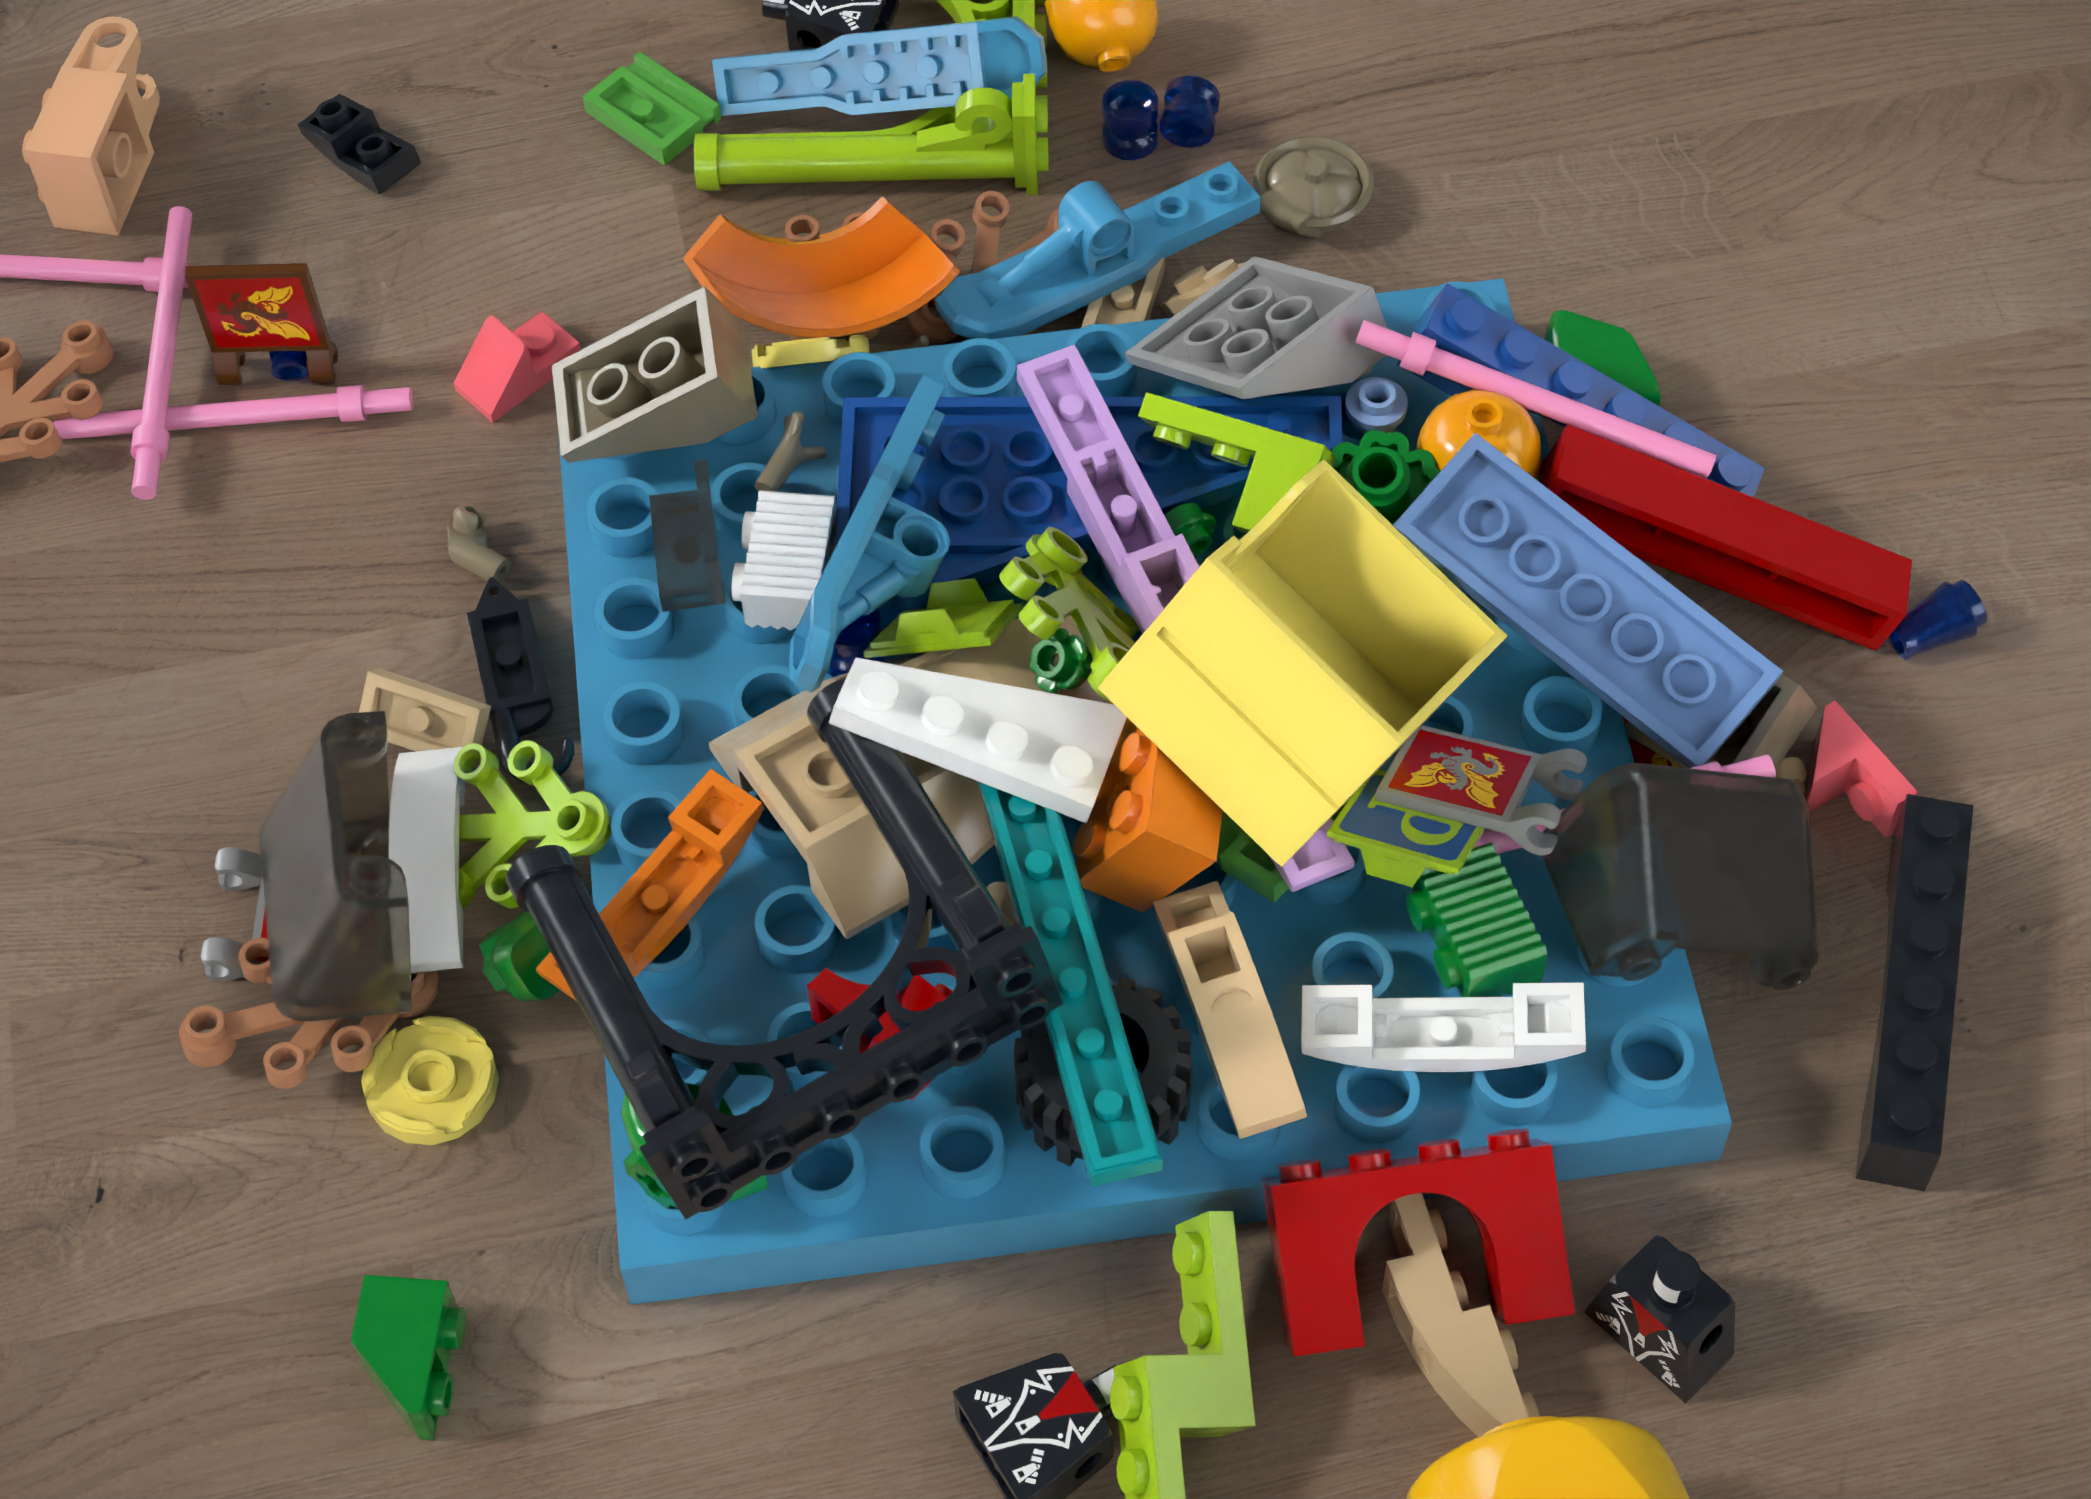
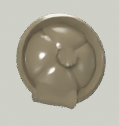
M1300 137L1278 144L1260 159L1254 171L1253 186L1254 190L1261 197L1260 212L1274 226L1278 225L1286 231L1308 238H1320L1322 234L1338 229L1347 220L1353 218L1365 208L1373 194L1374 176L1366 159L1349 145L1324 137Z

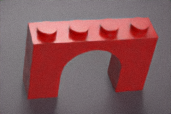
M1513 1129L1487 1134L1488 1146L1461 1149L1459 1139H1445L1418 1144L1419 1156L1391 1160L1389 1149H1378L1349 1154V1166L1322 1170L1321 1162L1318 1159L1293 1161L1278 1165L1279 1176L1263 1178L1262 1183L1284 1340L1288 1350L1295 1357L1365 1346L1354 1267L1357 1244L1367 1223L1381 1208L1398 1198L1416 1193H1435L1451 1197L1458 1201L1474 1220L1481 1237L1491 1310L1495 1318L1503 1324L1509 1325L1575 1315L1552 1145L1538 1138L1530 1139L1528 1129Z

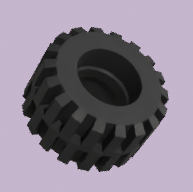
M1120 977L1118 986H1111L1135 1067L1141 1073L1138 1078L1158 1143L1160 1140L1170 1145L1179 1134V1121H1186L1190 1109L1192 1056L1188 1029H1181V1015L1173 1005L1161 1009L1162 995L1148 987L1141 994L1135 991V980ZM1044 1020L1031 1029L1021 1031V1037L1015 1038L1016 1100L1020 1109V1119L1025 1129H1034V1142L1044 1152L1056 1146L1057 1161L1071 1167L1076 1158L1084 1159Z

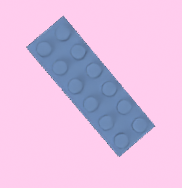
M1477 433L1472 435L1393 524L1449 580L1688 768L1707 764L1782 675L1783 670Z

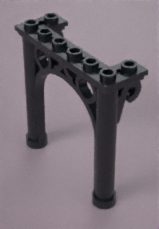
M846 678L833 682L818 692L808 706L807 717L821 741L827 745L903 869L908 883L909 908L901 940L884 970L856 1000L826 1021L793 1036L754 1045H718L687 1037L662 1022L649 1007L581 881L579 870L564 847L545 845L534 848L520 856L511 865L506 875V883L518 906L530 912L646 1132L642 1135L646 1144L639 1147L644 1158L685 1219L698 1212H708L719 1208L740 1188L763 1175H774L782 1172L791 1166L798 1155L826 1139H836L850 1133L866 1116L891 1102H902L913 1097L929 1080L954 1066H965L976 1061L992 1044L1017 1030H1028L1039 1025L1049 1016L1052 1010L1063 1004L1039 939L1031 925L1025 929L1022 928L1019 922L1012 926L1009 925L901 751L829 724L833 706ZM932 910L936 913L958 952L945 947H926L932 925ZM947 973L956 978V986L951 995L943 1001L936 1002L931 1008L923 1011H911L901 1005L902 997L913 976ZM887 1011L891 1022L900 1032L868 1049L872 1039L883 1030L879 1018ZM672 1057L687 1065L708 1071L700 1084L698 1100L693 1098ZM797 1066L802 1076L814 1071L828 1073L795 1091L786 1068ZM739 1075H759L773 1079L772 1092L760 1105L754 1106L748 1112L740 1115H726L719 1111L722 1097Z

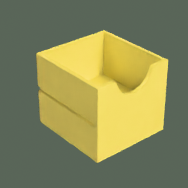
M1323 459L1303 476L1240 540L1232 536L1202 563L1099 685L1098 689L1282 867L1408 740L1508 635Z

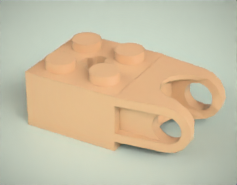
M105 17L90 23L83 30L63 66H61L52 88H48L45 91L42 100V110L33 130H29L24 137L22 147L23 158L31 168L38 186L39 199L45 204L54 228L119 236L153 157L154 150L149 138V132L159 106L160 95L151 76L148 74H136L137 62L141 52V39L135 23L129 19ZM121 33L126 35L122 43L115 47L105 48L97 45L99 40L108 34ZM138 88L145 90V94L142 97L138 92Z

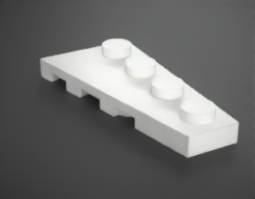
M855 658L833 706L829 724L1087 823L1127 717L1114 704Z

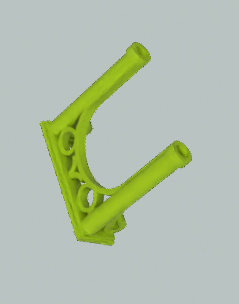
M935 0L947 10L956 23L1008 18L1010 14H1013V17L1017 16L1044 37L1045 47H1047L1046 13L1036 14L1035 8L1045 7L1046 0H994L985 4L974 3L970 0ZM1047 73L1036 86L1035 74H1023V82H1012V100L1003 92L993 88H975L963 93L956 101L955 106L932 108L908 123L883 130L724 135L719 133H697L694 138L696 187L698 191H717L722 189V185L1015 178V187H1026L1027 195H1038V172L1049 171L1048 137H1037V132H1048L1047 95H1037V88H1047Z

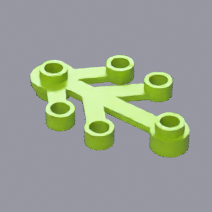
M1048 527L1042 535L1034 534L1027 541L1026 549L1030 556L1025 559L1017 556L1013 557L999 574V578L1011 593L1023 600H1029L1018 616L1023 625L1039 638L1049 640L1064 623V619L1070 615L1072 616L1094 659L1091 663L1093 672L1088 676V682L1099 696L1112 703L1098 687L1135 644L1132 638L1139 631L1135 620L1126 611L1116 606L1082 574L1081 568L1087 562V556L1079 544L1061 530ZM1044 581L1056 586L1058 591L1044 598L1034 595L1043 585Z
M522 741L512 749L508 757V769L520 780L529 785H534L551 811L529 812L498 770L499 761L497 756L480 744L471 743L464 746L455 757V774L470 785L477 787L496 812L492 814L460 815L459 843L487 842L466 864L459 868V900L462 909L472 902L476 890L485 881V890L490 899L506 908L519 907L510 889L504 894V888L507 884L506 875L511 867V864L504 863L527 840L543 839L536 848L545 845H559L564 847L570 856L577 857L595 854L605 846L610 838L611 817L605 803L589 792L580 791L572 793L553 768L551 753L534 741ZM535 756L534 763L526 770L527 762ZM481 758L480 765L472 772L473 765Z

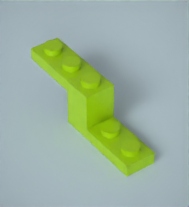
M1148 392L1144 396L1138 417L1155 429L1152 437L1160 442L1182 449H1189L1191 440L1213 446L1211 453L1213 457L1242 467L1248 466L1250 458L1254 459L1232 525L1244 535L1303 476L1323 459L1332 468L1336 456L1323 444Z
M1207 1211L1175 1225L1176 1238L1172 1254L1175 1269L1180 1274L1183 1300L1179 1326L1181 1337L1187 1345L1188 1354L1145 1355L1113 1367L1114 1380L1110 1390V1405L1115 1418L1118 1419L1121 1453L1117 1461V1480L1121 1490L1125 1493V1499H1186L1180 1438L1223 1437L1256 1426L1233 1211Z

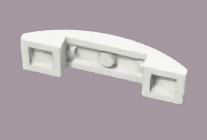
M463 747L399 753L396 761L389 817V902L393 960L397 975L463 968L464 912L459 900L460 806H465V781L459 778L454 771L455 757Z
M1584 982L1513 983V997L1373 998L1372 985H1302V1054L1353 1066L1414 1072L1497 1070L1566 1058L1586 1052Z

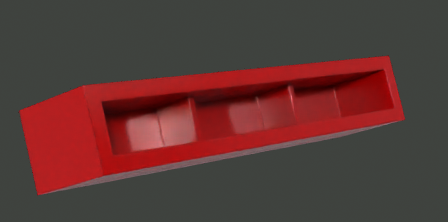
M1567 424L1542 463L1539 482L1637 558L1875 651L1880 648L1907 615L1912 559Z

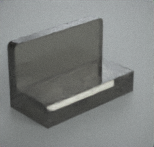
M707 459L694 461L697 490L649 496L662 612L726 604L715 506Z

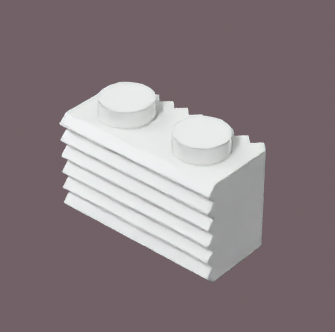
M774 491L758 492L756 511H746L743 517L742 547L748 550L746 563L736 562L732 575L733 601H742L745 624L752 628L760 625L764 629L769 626L777 630L781 627H785L788 630L797 628L815 587L835 550L836 496Z

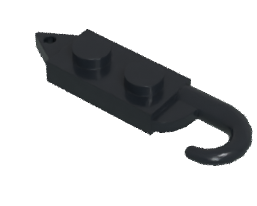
M490 577L475 611L467 612L486 704L491 706L489 717L499 761L507 774L517 781L524 782L509 771V754L521 742V736L530 734L544 726L552 717L554 709L528 598L519 600L495 578ZM569 737L562 740L561 751L553 760V768L559 776L570 767L575 754L574 741ZM528 761L526 765V770L530 768L533 763Z

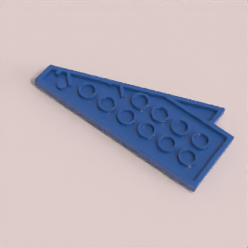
M1161 396L1323 444L1331 452L1337 444L1343 442L1341 396H1261L1241 399L1235 396ZM843 397L835 548L911 397ZM1026 397L939 398L934 409L945 414L930 447L927 448L917 443L913 451L924 457L908 492L896 486L891 496L932 516L941 522L948 531L950 538L949 550L932 583L975 578L979 586H983L1000 580L999 574L1013 557L1017 556L1025 559L1030 556L1026 549V543L1032 535H1042L1048 527H1054L1066 533L1083 550L1095 547L1067 493L1068 479ZM1103 397L1164 515L1175 507L1186 503H1198L1204 509L1242 496L1254 460L1253 458H1250L1247 467H1242L1213 457L1211 455L1213 446L1191 440L1189 449H1182L1160 442L1152 437L1155 429L1138 417L1144 397ZM930 587L924 594L917 597H901L896 595L898 612L913 610L927 605Z

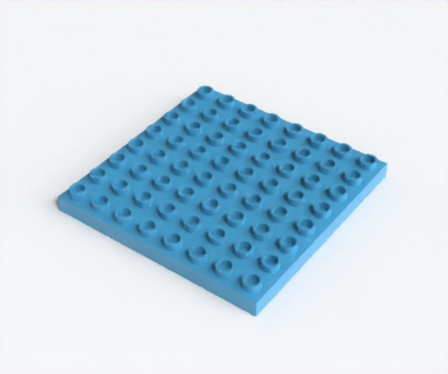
M1503 278L1468 283L1448 282V284L1515 322ZM1447 283L1434 287L1375 293L1387 329L1410 337L1419 318ZM1171 318L1114 325L1093 324L1080 329L995 339L974 338L961 343L877 353L856 352L843 355L832 362L762 369L760 366L751 367L758 417L707 443L570 463L561 457L560 452L585 792L594 794L605 803L611 817V835L609 840L601 850L590 855L593 903L598 913L605 908L672 831L668 820L669 815L710 769L733 783L710 751L708 742L805 690L795 685L789 677L790 641L796 628L788 630L785 627H781L777 630L769 626L764 629L760 625L752 628L745 624L742 601H733L734 565L736 562L746 563L748 550L742 547L743 517L746 511H756L759 491L755 488L754 484L781 441L784 432V418L787 415H792L793 412L803 413L805 417L800 436L801 446L804 448L824 446L826 456L825 458L807 460L798 465L791 472L779 492L836 496L837 503L843 397H911L922 374L945 385L940 397H1025L1016 379L1017 365L1075 344L1102 397H1144L1146 392L1158 396H1232L1128 363L1124 353ZM1385 356L1374 365L1373 370L1369 374L1354 380L1352 383L1268 395L1341 396L1343 442L1359 446L1364 434L1354 427L1352 421L1347 416L1345 410L1347 392L1352 385L1365 378L1382 377L1390 379L1400 385L1407 395L1408 407L1406 416L1392 432H1400L1407 437L1409 451L1417 450L1418 436L1431 411L1451 397V395L1397 365L1399 360L1390 356ZM1527 411L1540 434L1541 472L1542 463L1550 449L1541 416ZM1241 496L1202 509L1204 513L1214 516L1216 524L1213 527L1214 533L1211 536L1213 539L1211 546L1203 554L1195 558L1199 567L1232 536H1235L1238 540L1244 536L1242 532L1232 525ZM1096 547L1084 550L1087 562L1081 568L1082 574L1116 606L1126 611L1133 618ZM1001 580L980 586L988 602L1013 599L1014 604L1022 603L1023 608L1029 602V600H1023L1011 593ZM1044 581L1043 585L1034 595L1044 598L1058 591L1056 586ZM1459 588L1508 636L1422 725L1538 754H1546L1561 749H1575L1584 753L1587 757V764L1582 773L1561 770L1566 777L1583 781V788L1578 797L1572 800L1558 798L1533 779L1520 807L1536 803H1547L1561 810L1641 788L1622 715ZM896 595L869 615H862L841 630L834 644L830 666L823 681L849 673L855 658L883 662L902 656L892 655L864 658L863 653L870 646V643L901 613L897 610ZM927 605L916 609H926ZM1140 629L1132 638L1135 643L1142 636ZM1399 749L1378 770L1387 772ZM755 790L749 792L750 795L763 803ZM763 803L764 810L719 884L678 935L634 979L649 1007L660 1020L673 1030L687 1037L712 1044L733 1046L776 1041L818 1025L812 1020L807 985L825 968H828L842 978L860 984L871 985L892 958L901 940L906 925L909 905L846 940L811 891L807 862ZM1061 814L1074 862L1077 865L1078 856L1073 852V845L1076 834L1083 822ZM1649 814L1557 838L1554 850L1547 855H1536L1524 848L1498 854L1500 855L1502 865L1506 868L1507 875L1511 877L1513 887L1517 889L1518 897L1523 901L1524 909L1528 911L1530 920L1534 922L1536 932L1540 934L1541 942L1546 946L1547 959L1540 983L1584 982L1586 1052L1533 1065L1470 1072H1414L1353 1066L1302 1054V985H1372L1373 998L1461 997L1457 987L1446 989L1437 974L1433 959V951L1437 947L1429 930L1419 933L1410 919L1406 905V894L1412 892V887L1368 875L1360 848L1346 845L1355 862L1352 869L1295 892H1291L1288 888L1275 903L1221 870V863L1218 861L1167 895L1166 897L1218 881L1230 912H1234L1245 939L1306 1109V1118L1239 1139L1201 1041L1195 1016L1159 926L1154 905L1142 913L1082 888L1111 985L1118 986L1120 977L1135 980L1136 992L1142 994L1150 987L1162 995L1161 1009L1173 1005L1181 1015V1029H1188L1192 1056L1190 1109L1186 1121H1179V1134L1170 1145L1160 1140L1158 1143L1163 1158V1170L1091 1187L1088 1173L1085 1171L1084 1160L1076 1158L1071 1167L1057 1161L1056 1146L1044 1152L1034 1142V1129L1026 1130L1020 1119V1109L1016 1100L1014 1069L1015 1038L1021 1037V1031L1017 1030L989 1046L986 1052L976 1061L965 1066H954L938 1075L912 1101L907 1099L902 1102L887 1104L863 1118L859 1125L850 1133L836 1139H826L798 1155L795 1162L787 1169L774 1175H766L768 1189L735 1202H726L712 1211L698 1212L685 1219L677 1207L670 1206L666 1208L648 1196L640 1184L626 1173L623 1161L632 1150L621 1116L624 1090L604 1054L620 1271L630 1304L634 1305L1175 1233V1225L1207 1211H1233L1235 1224L1265 1221L1268 1219L1262 1179L1279 1176L1278 1165L1318 1159L1321 1162L1322 1170L1349 1166V1154L1378 1149H1389L1391 1160L1419 1156L1418 1144L1445 1139H1459L1461 1149L1488 1146L1487 1134L1505 1130L1528 1129L1530 1139L1538 1138L1551 1144L1557 1182L1720 1160L1732 1121ZM994 844L972 864L985 887L995 882L1006 883ZM932 910V925L926 947H945L958 952L936 913ZM947 973L920 975L934 987L937 984H943L953 991L956 986V978ZM1513 993L1510 995L1503 994L1501 997H1513ZM672 1057L685 1083L696 1085L702 1083L708 1071L687 1065ZM797 1066L786 1068L795 1091L828 1073L814 1071L802 1076ZM1136 1069L1137 1074H1138V1077H1139V1076L1141 1075V1073L1139 1072L1138 1069ZM739 1075L725 1092L723 1098L732 1113L740 1115L748 1112L752 1107L763 1103L772 1092L774 1081L766 1076ZM1422 1193L1424 1199L1445 1197V1195L1435 1193Z

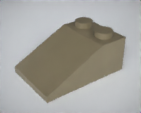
M705 286L552 365L561 457L568 463L704 444L758 417L745 326Z

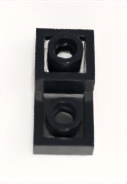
M341 94L322 102L315 112L297 124L301 134L325 157L350 177L379 195L421 164L414 145L381 129L373 110Z

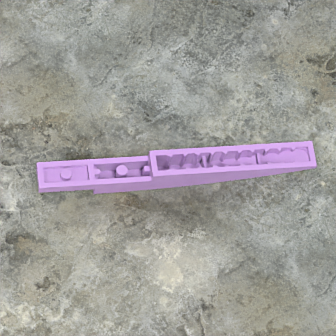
M1074 344L1017 365L1016 379L1068 479L1067 493L1138 628L1143 634L1197 571L1199 565L1183 534L1174 535ZM1332 818L1282 867L1271 858L1291 892L1354 867L1355 862L1346 845L1335 842V839L1327 837V831L1333 824Z

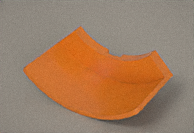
M883 196L869 210L849 224L819 235L817 240L791 242L786 238H774L757 234L738 226L720 214L682 258L701 286H705L733 315L750 324L773 332L815 338L840 337L862 333L894 322L929 302L944 290L960 272V269L923 230Z

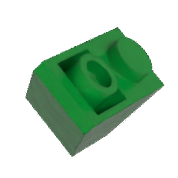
M364 1275L350 1341L363 1368L420 1440L434 1441L438 1416H447L452 1404L453 1377L451 1373H447L451 1349L460 1350L464 1341L466 1328L464 1307H458L449 1283L446 1280Z

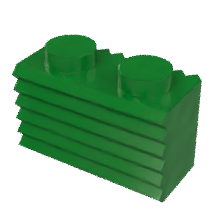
M1490 842L1473 848L1458 874L1453 873L1451 875L1430 868L1424 869L1412 887V892L1406 894V905L1416 930L1419 933L1429 930L1437 947L1433 951L1435 968L1446 989L1457 987L1461 997H1501L1503 994L1510 995L1513 993V983H1540L1542 981L1547 959L1546 946L1541 942L1540 934L1536 932L1534 922L1530 920L1528 911L1524 909L1523 901L1518 897L1517 889L1513 887L1511 877L1507 875L1506 868L1501 863L1500 855L1496 854L1493 843Z

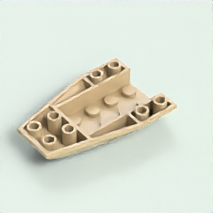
M1072 616L1066 617L1064 623L1059 628L1067 629L1069 635H1078L1084 642ZM1020 619L1013 620L991 646L912 653L883 661V663L1045 692L1037 686L1035 682L1037 675L1029 667L1031 650L1042 639L1030 632ZM1057 655L1054 659L1055 666H1057L1059 662V655ZM848 673L824 680L820 688L815 691L809 692L804 690L708 742L710 751L733 783L747 793L755 790L807 862L811 891L846 940L909 905L908 883L903 869L827 745L821 741L807 717L808 706L815 695L829 684L847 678ZM1088 678L1076 689H1060L1058 693H1055L1108 703V701L1093 690L1088 682ZM901 752L971 864L975 863L994 845L977 781Z

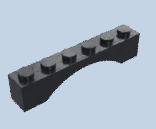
M1907 794L1892 835L1887 881L1888 936L1885 973L1876 1042L1861 1123L1856 1179L1925 1192L1941 1156L1974 805Z

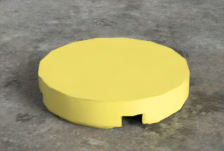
M850 335L849 341H846V338L833 339L829 337L772 343V346L755 345L754 349H751L753 367L760 366L761 369L832 362L850 353H870L868 337H865V335Z
M425 1016L412 1020L413 1025L404 1027L398 1032L394 1028L385 1034L374 1048L373 1061L363 1070L361 1079L368 1110L383 1131L405 1143L435 1145L457 1139L477 1126L494 1104L499 1083L492 1050L488 1047L485 1039L477 1029L456 1018Z

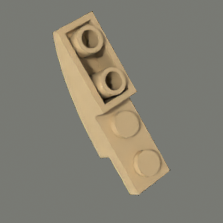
M1218 881L1153 901L1159 926L1192 1008L1201 1041L1239 1139L1306 1118V1109L1270 1005L1234 912H1230Z
M1422 1193L1406 1195L1392 1201L1388 1223L1400 1258L1386 1261L1382 1291L1404 1342L1434 1390L1454 1414L1478 1437L1507 1422L1528 1417H1540L1532 1394L1530 1392L1520 1393L1513 1370L1518 1369V1355L1510 1330L1507 1327L1498 1329L1490 1305L1469 1310L1468 1295L1460 1272L1458 1270L1448 1271L1441 1251L1447 1249V1236L1438 1209L1427 1210Z

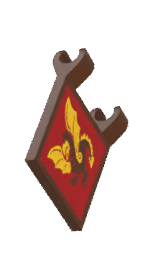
M307 263L186 266L185 278L212 352L215 378L218 385H241L240 366L245 363V352L306 351L311 382L335 383L336 375L333 364L337 363L339 353L335 343L330 341Z

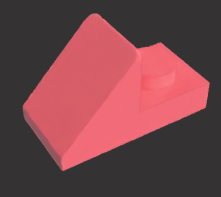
M543 311L513 332L494 316L490 315L485 320L454 381L455 391L494 423L553 380L552 365L580 351V343Z
M1833 701L1825 706L1815 737L1804 812L1809 813L1845 792L1857 815L1865 821H1871L1881 834L1887 838L1894 832L1906 795H1917L1918 791L1836 701Z

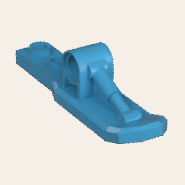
M1017 16L845 34L820 48L721 57L712 60L717 101L720 106L721 116L813 107H827L849 115L955 106L956 101L963 93L975 88H993L1003 92L1012 100V82H1023V74H1035L1036 86L1047 73L1044 37Z
M1230 161L1125 210L1118 206L1104 187L1097 181L1080 183L1064 196L1059 205L1058 230L1039 245L981 272L956 277L944 290L937 294L935 298L936 311L953 333L970 339H995L1024 335L1103 296L1105 297L1122 287L1143 279L1162 258H1166L1259 214L1261 197Z
M923 374L815 587L790 641L789 677L795 685L809 692L820 688L829 669L834 644L841 630L862 615H869L895 595L917 597L924 594L930 587L949 550L950 538L948 531L941 522L891 497L896 486L908 492L924 459L923 456L913 451L917 443L927 448L930 447L945 414L934 409L945 385Z

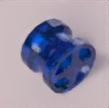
M1182 76L1171 81L1165 90V108L1161 113L1159 130L1163 137L1172 144L1186 148L1201 147L1210 142L1216 127L1214 116L1218 112L1220 105V93L1217 87L1209 80L1198 76Z

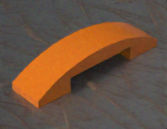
M712 769L704 775L669 815L668 820L672 831L599 913L634 978L669 945L704 904L738 856L764 810L761 801ZM550 952L537 966L536 971L538 975L576 1001Z

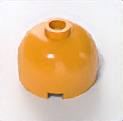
M1046 0L1045 2L1049 24L1061 51L1068 58L1079 64L1099 68L1104 72H1115L1129 66L1132 59L1141 54L1151 43L1159 22L1157 0Z
M1470 390L1454 394L1431 411L1421 428L1417 449L1429 451L1434 457L1435 467L1440 472L1472 435L1477 433L1538 481L1541 464L1540 434L1529 413L1511 397L1486 390Z

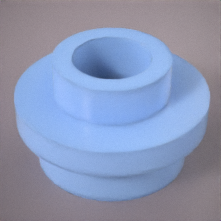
M1369 377L1356 382L1348 390L1345 401L1347 416L1352 421L1354 427L1363 434L1371 430L1382 431L1386 434L1392 432L1405 418L1408 407L1407 395L1403 388L1396 382L1382 377Z

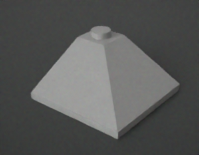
M1254 256L1124 354L1129 364L1241 399L1352 383L1354 380L1366 376L1373 370L1374 365L1387 355L1355 343L1363 320L1385 328L1387 326L1373 287Z

